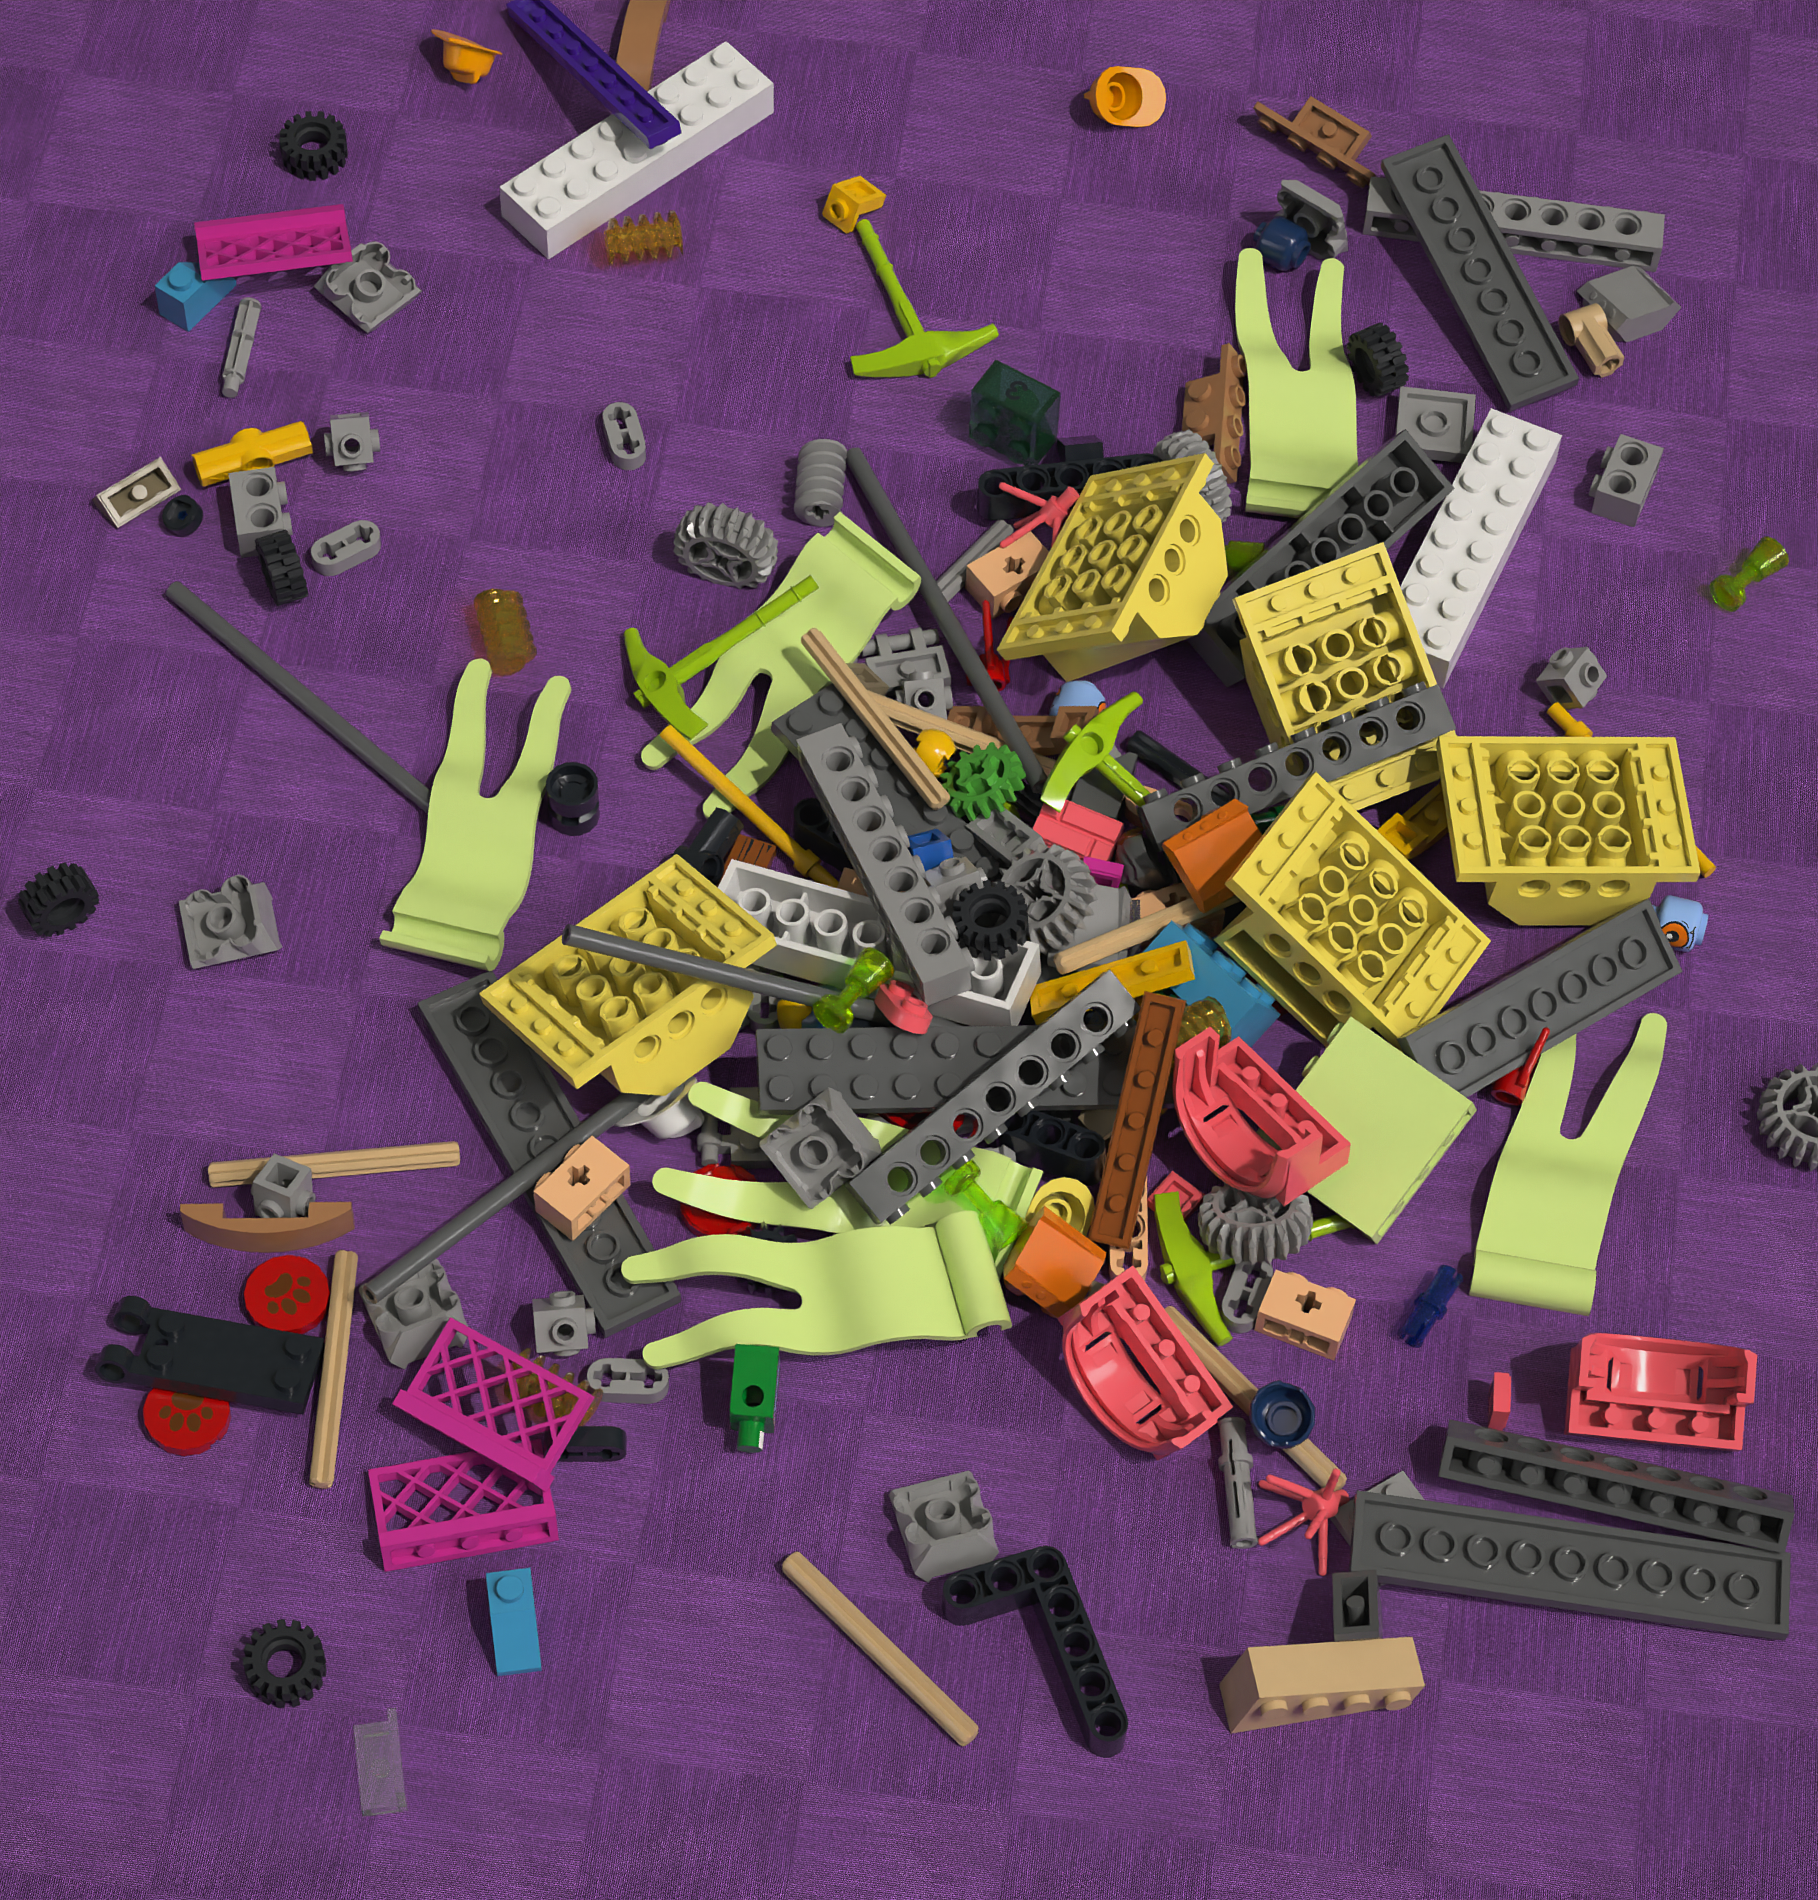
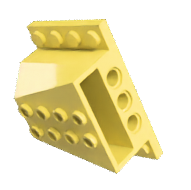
M1206 453L1091 475L1080 497L1076 501L997 648V651L1005 660L1043 655L1064 680L1069 682L1198 635L1204 627L1205 620L1214 602L1219 598L1220 590L1228 577L1221 519L1199 494L1200 490L1205 486L1206 478L1214 465Z
M1384 542L1232 599L1246 638L1240 640L1246 681L1270 744L1277 742L1279 749L1294 743L1291 735L1305 729L1314 727L1317 734L1331 728L1328 720L1349 711L1353 718L1367 713L1365 705L1386 696L1390 703L1402 699L1404 696L1401 690L1424 681L1427 688L1437 684ZM1401 708L1396 716L1397 723L1402 729L1409 730L1413 725V716L1410 711ZM1366 723L1361 726L1359 731L1361 740L1367 745H1373L1377 738L1375 728ZM1453 730V731H1450V732H1448V733H1445V734H1443V735H1441V736H1457V735H1456V733H1455V730ZM1438 737L1327 783L1357 811L1441 779L1436 751ZM1326 739L1322 747L1323 754L1329 760L1335 761L1339 757L1340 747L1335 740ZM1290 754L1285 762L1287 771L1294 776L1301 774L1303 761L1298 755Z
M1438 737L1436 751L1456 882H1485L1488 904L1516 924L1597 925L1625 908L1650 898L1656 882H1697L1700 876V867L1676 737Z
M1317 772L1310 775L1225 882L1224 885L1247 907L1214 939L1326 1048L1329 1046L1327 1043L1328 1036L1334 1027L1340 1022L1345 1024L1351 1016L1368 1029L1372 1027L1376 1029L1392 1046L1402 1053L1403 1051L1397 1038L1438 1015L1491 942L1483 932Z
M675 854L576 924V926L742 968L748 967L777 946L772 932L678 854ZM562 935L479 993L483 1004L576 1089L600 1073L621 1093L666 1096L732 1047L754 998L751 991L563 945Z

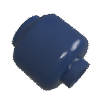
M1281 216L1273 218L1268 223L1262 222L1253 237V241L1257 243L1256 249L1262 254L1263 262L1279 271L1299 268L1305 261L1311 247V243L1308 242L1307 231Z

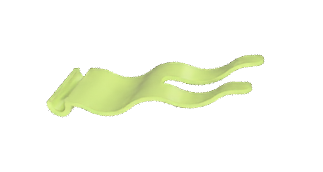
M1246 248L1239 254L1235 295V325L1238 346L1245 360L1249 390L1250 477L1245 512L1300 519L1358 467L1355 384L1350 364L1344 353L1341 334L1344 265L1337 259L1328 258L1321 264L1310 328V370L1302 372L1292 368L1274 337L1267 307L1262 254L1254 248Z
M841 512L833 518V528L825 537L817 533L804 546L781 585L759 609L789 590L790 586H795L809 575L812 576L819 588L802 599V602L799 601L765 624L766 627L762 626L720 656L708 685L696 704L690 709L708 723V726L692 740L683 736L694 745L715 732L731 716L755 676L759 673L770 676L772 682L754 736L742 758L725 775L748 797L756 793L771 780L789 753L786 746L772 733V722L832 684L831 680L802 645L801 637L810 629L816 628L822 632L845 663H853L863 651L889 609L891 608L896 611L907 605L915 596L921 584V577ZM658 734L642 750L641 758L646 768L657 770L678 753ZM716 788L703 804L704 816L707 819L716 807L725 809L729 813L736 809Z
M475 659L468 663L456 692L447 750L442 764L435 775L431 790L426 842L420 865L412 880L403 889L392 910L395 917L392 932L383 930L379 940L381 945L492 971L498 965L503 953V930L511 916L522 903L529 884L538 812L541 801L547 791V777L554 767L561 717L571 693V685L564 676H554L548 680L533 709L525 745L515 770L495 797L484 798L480 796V785L485 763L486 696L492 669L488 661Z
M1649 1013L1642 1018L1635 1041L1627 1057L1610 1084L1581 1137L1576 1139H1567L1560 1134V1126L1574 1071L1576 1034L1541 1054L1494 1174L1475 1247L1474 1270L1469 1296L1589 1316L1596 1284L1595 1268L1614 1190L1651 1097L1662 1062L1667 1022L1663 1016L1657 1013Z
M707 1082L694 1084L688 1093L689 1101L693 1106L762 1140L793 1116L759 1115L757 1101ZM859 1118L872 1136L879 1140L881 1152H884L909 1131V1129L896 1125ZM926 1141L921 1147L920 1154L922 1160L929 1165H935L941 1155L939 1147L931 1141ZM973 1147L971 1150L975 1156L957 1171L952 1166L939 1175L943 1182L924 1198L919 1192L906 1202L910 1210L891 1225L886 1219L882 1223L875 1224L844 1184L824 1201L810 1209L788 1182L728 1180L671 1168H661L654 1174L652 1183L654 1189L659 1194L716 1215L762 1224L764 1221L767 1225L779 1226L781 1224L783 1227L813 1229L836 1234L881 1226L935 1227L940 1219L960 1211H976L981 1216L1000 1281L1004 1271L1003 1265L1014 1247L1044 1172L1034 1167L1032 1169L1012 1161L1011 1158L997 1152ZM893 1168L889 1172L887 1180L890 1188L896 1192H902L908 1184L906 1173L899 1168Z
M960 1211L940 1219L935 1227H870L801 1243L773 1242L749 1236L730 1234L700 1236L660 1250L628 1257L621 1266L623 1278L631 1284L667 1282L703 1275H726L758 1281L776 1288L796 1292L802 1297V1305L798 1309L750 1308L732 1311L708 1319L678 1334L647 1344L643 1349V1360L648 1367L657 1370L691 1362L717 1352L735 1349L736 1344L779 1347L780 1351L802 1355H836L899 1340H963L977 1337V1332L980 1329L991 1325H999L1001 1331L1012 1327L982 1219L976 1211Z

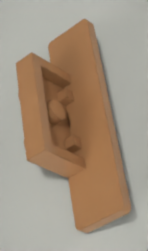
M1309 97L1293 122L1258 101L1254 105L1253 109L1259 117L1257 122L1264 129L1273 134L1279 130L1288 136L1286 140L1296 149L1305 152L1308 148L1318 154L1316 159L1327 168L1334 170L1337 166L1347 172L1346 178L1358 187L1364 188L1365 185L1369 186L1371 177H1376L1374 172L1355 161L1371 139L1370 132L1314 97Z
M1230 343L1223 344L1221 347L1220 373L1186 382L1182 431L1190 430L1193 433L1199 434L1202 441L1205 440L1208 442V445L1214 444L1216 459L1219 464H1222L1221 469L1227 477L1226 481L1228 484L1237 482V470L1241 465L1239 442L1240 437L1243 435L1241 414L1242 407L1245 405L1244 377L1247 376L1244 357L1241 354L1238 355Z

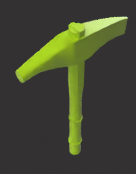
M863 219L856 224L862 244L866 247L873 261L876 274L880 276L896 316L907 338L883 351L851 356L850 360L854 375L866 377H903L925 374L932 378L937 376L943 368L950 366L999 336L998 330L993 323L972 331L925 332L893 271V265L889 263L878 240L879 236L875 233L870 221Z
M809 575L795 586H790L789 590L758 611L754 610L755 613L714 640L705 643L670 668L666 663L648 653L637 628L625 630L623 637L633 676L640 687L633 694L644 709L652 704L654 709L669 725H672L681 735L692 740L708 726V723L693 713L687 706L681 684L714 663L729 649L762 626L766 627L765 624L799 601L802 602V599L816 591L819 586L812 576Z
M1133 691L1101 711L1082 729L1075 724L1063 735V739L1068 744L1058 757L1045 782L1040 798L1042 802L1060 813L1075 782L1081 776L1096 768L1139 807L1145 805L1143 796L1150 794V792L1109 754L1113 749L1121 724L1131 712L1143 704V699L1137 692Z
M1179 1191L1154 1194L1155 1219L1165 1264L1160 1265L1162 1282L1166 1285L1173 1283L1178 1296L1217 1346H1223L1230 1342L1233 1337L1223 1323L1213 1294L1212 1271L1235 1265L1234 1258L1221 1260L1219 1253L1215 1254L1205 1251L1204 1247L1191 1234L1181 1212ZM1338 1214L1313 1221V1227H1311V1234L1308 1240L1312 1241V1239L1350 1227L1354 1229L1355 1227Z

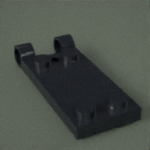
M125 1296L119 1301L113 1322L119 1330L133 1335L147 1334L141 1353L138 1357L134 1356L124 1346L117 1344L106 1345L101 1350L95 1371L100 1378L110 1383L125 1382L304 1415L324 1353L325 1338L153 1308L149 1302L141 1297Z

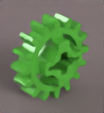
M990 742L986 750H981L979 745H975L973 753L969 755L964 751L960 752L961 759L958 762L949 761L947 764L951 771L940 775L943 782L941 785L950 795V800L945 805L951 807L956 817L962 818L966 814L970 821H974L977 815L981 813L985 819L990 818L991 811L997 809L999 812L1005 811L1003 804L1006 801L1015 802L1017 800L1013 792L1024 789L1025 786L1021 779L1026 777L1023 765L1016 752H1011L1005 744L997 749L994 742Z

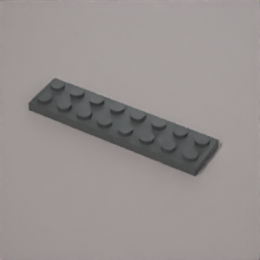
M1447 134L1383 159L1381 169L1508 411L1511 412L1576 386L1579 381L1576 371L1450 135Z
M1648 898L1625 908L1397 1038V1041L1405 1055L1467 1098L1525 1064L1543 1028H1549L1550 1034L1540 1054L1683 971L1667 936L1661 929L1660 921Z

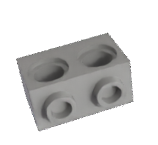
M1620 434L1615 448L1608 446L1600 466V468L1605 469L1603 476L1596 474L1592 482L1589 496L1595 499L1591 513L1635 528L1658 472L1664 448Z
M275 467L228 473L241 558L258 556L255 547L256 538L282 530H287L288 534L293 535L290 513L281 512V505L288 504L285 481L277 482Z
M1004 808L1005 811L999 812L997 809L992 810L988 819H985L981 813L974 821L968 823L966 828L987 848L999 864L1004 863L1010 868L1012 865L1011 856L1021 859L1024 847L1036 851L1039 843L1046 845L1040 834L1006 808Z

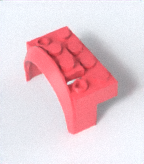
M1208 1027L1175 1049L1173 1099L1184 1134L1198 1157L1211 1172L1233 1188L1260 1198L1275 1197L1283 1206H1286L1348 1164L1351 1143L1239 1036L1219 1049L1220 1035L1211 1027ZM1222 1105H1229L1225 1110L1204 1122V1117ZM1238 1109L1251 1118L1282 1150H1277L1260 1137Z
M1134 1265L1057 1318L1063 1326L1062 1348L1065 1364L1085 1404L1095 1417L1118 1439L1133 1448L1152 1453L1157 1461L1184 1448L1218 1423L1217 1419L1233 1408V1405ZM1105 1332L1110 1333L1086 1351V1346L1088 1344H1090L1092 1341L1097 1339ZM1120 1338H1122L1129 1346L1133 1354L1136 1356L1138 1361L1141 1363L1145 1371L1148 1373L1150 1378L1153 1380V1382L1159 1389L1160 1394L1148 1383V1381L1138 1370V1368L1128 1355ZM1161 1405V1410L1154 1414L1152 1417H1150L1148 1420H1146L1144 1423H1136L1141 1418L1150 1413L1152 1410Z
M1589 1333L1578 1342V1345L1571 1348L1564 1435L1732 1452L1741 1451L1745 1407L1754 1403L1757 1355L1747 1349L1717 1344L1622 1334ZM1611 1360L1609 1389H1608V1388H1607L1608 1365H1609V1361ZM1700 1366L1703 1370L1702 1395L1697 1400L1698 1373Z

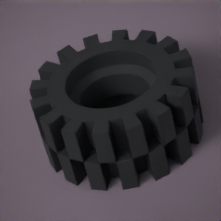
M305 111L304 118H301L298 113L293 116L294 123L287 120L284 123L285 129L281 128L279 141L284 167L287 166L289 173L294 174L297 172V178L304 179L307 174L309 175V181H316V175H321L322 180L328 178L329 171L336 175L339 172L338 166L342 168L345 166V158H348L346 133L340 120L336 122L335 116L329 114L325 119L324 112L318 111L317 116H312L311 111ZM313 141L327 144L317 150L301 148L302 145Z
M1379 322L1349 336L1347 349L1351 352L1348 353V358L1353 361L1351 368L1353 372H1357L1358 376L1356 379L1359 384L1363 382V389L1366 392L1369 391L1372 397H1379L1400 388V386L1406 385V381L1409 378L1406 374L1409 372V367L1404 363L1407 360L1406 354H1402L1400 349L1403 347L1400 342H1396V334L1393 331L1390 332L1389 326H1383V323Z
M282 530L256 538L255 547L259 555L258 560L274 603L280 606L308 597L307 583L303 575L304 571L288 531Z
M60 863L58 869H55L54 866L48 867V873L44 875L41 872L37 873L34 876L36 881H28L24 885L27 890L20 891L19 897L21 899H18V905L32 929L41 936L44 933L46 937H52L54 931L57 935H62L65 928L69 927L70 930L77 928L75 923L78 921L84 923L88 920L86 914H93L96 908L94 905L99 904V894L81 866L78 867L76 863H71L69 867L66 863Z
M990 880L983 881V888L980 889L976 883L970 885V894L963 890L959 894V901L955 900L953 904L954 912H952L953 922L959 939L956 941H960V948H970V954L974 958H977L981 952L983 953L984 960L991 961V954L997 953L998 960L1006 958L1005 950L1007 949L1012 955L1018 951L1017 944L1023 946L1026 942V935L1029 933L1027 904H1025V898L1022 893L1017 895V888L1012 885L1005 890V882L998 880L996 887H991ZM987 913H998L1007 918L1006 922L993 928L981 927L975 923L979 916Z
M285 1619L277 1620L278 1627L272 1629L270 1623L262 1626L263 1634L260 1635L255 1631L250 1636L252 1644L246 1643L243 1667L252 1693L256 1697L261 1695L263 1703L270 1705L271 1701L274 1700L277 1708H285V1701H291L292 1706L296 1707L300 1705V1697L304 1696L309 1701L314 1697L313 1689L320 1690L322 1687V1677H326L327 1671L326 1659L321 1640L318 1635L314 1637L312 1628L307 1625L302 1629L300 1621L292 1620L291 1626H286ZM281 1650L297 1652L302 1658V1665L298 1672L285 1678L276 1677L271 1674L267 1668L268 1661L276 1652Z

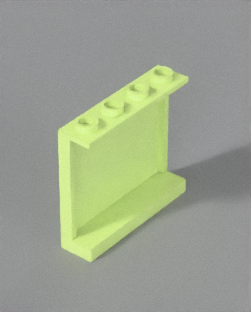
M1350 1016L1345 1024L1340 1022L1331 1031L1327 1039L1329 1046L1320 1058L1316 1055L1308 1062L1302 1072L1304 1079L1295 1090L1351 1143L1348 1164L1306 1192L1360 1230L1372 1242L1378 1244L1477 1109L1472 1101ZM1261 1128L1258 1129L1256 1133L1277 1150H1282Z

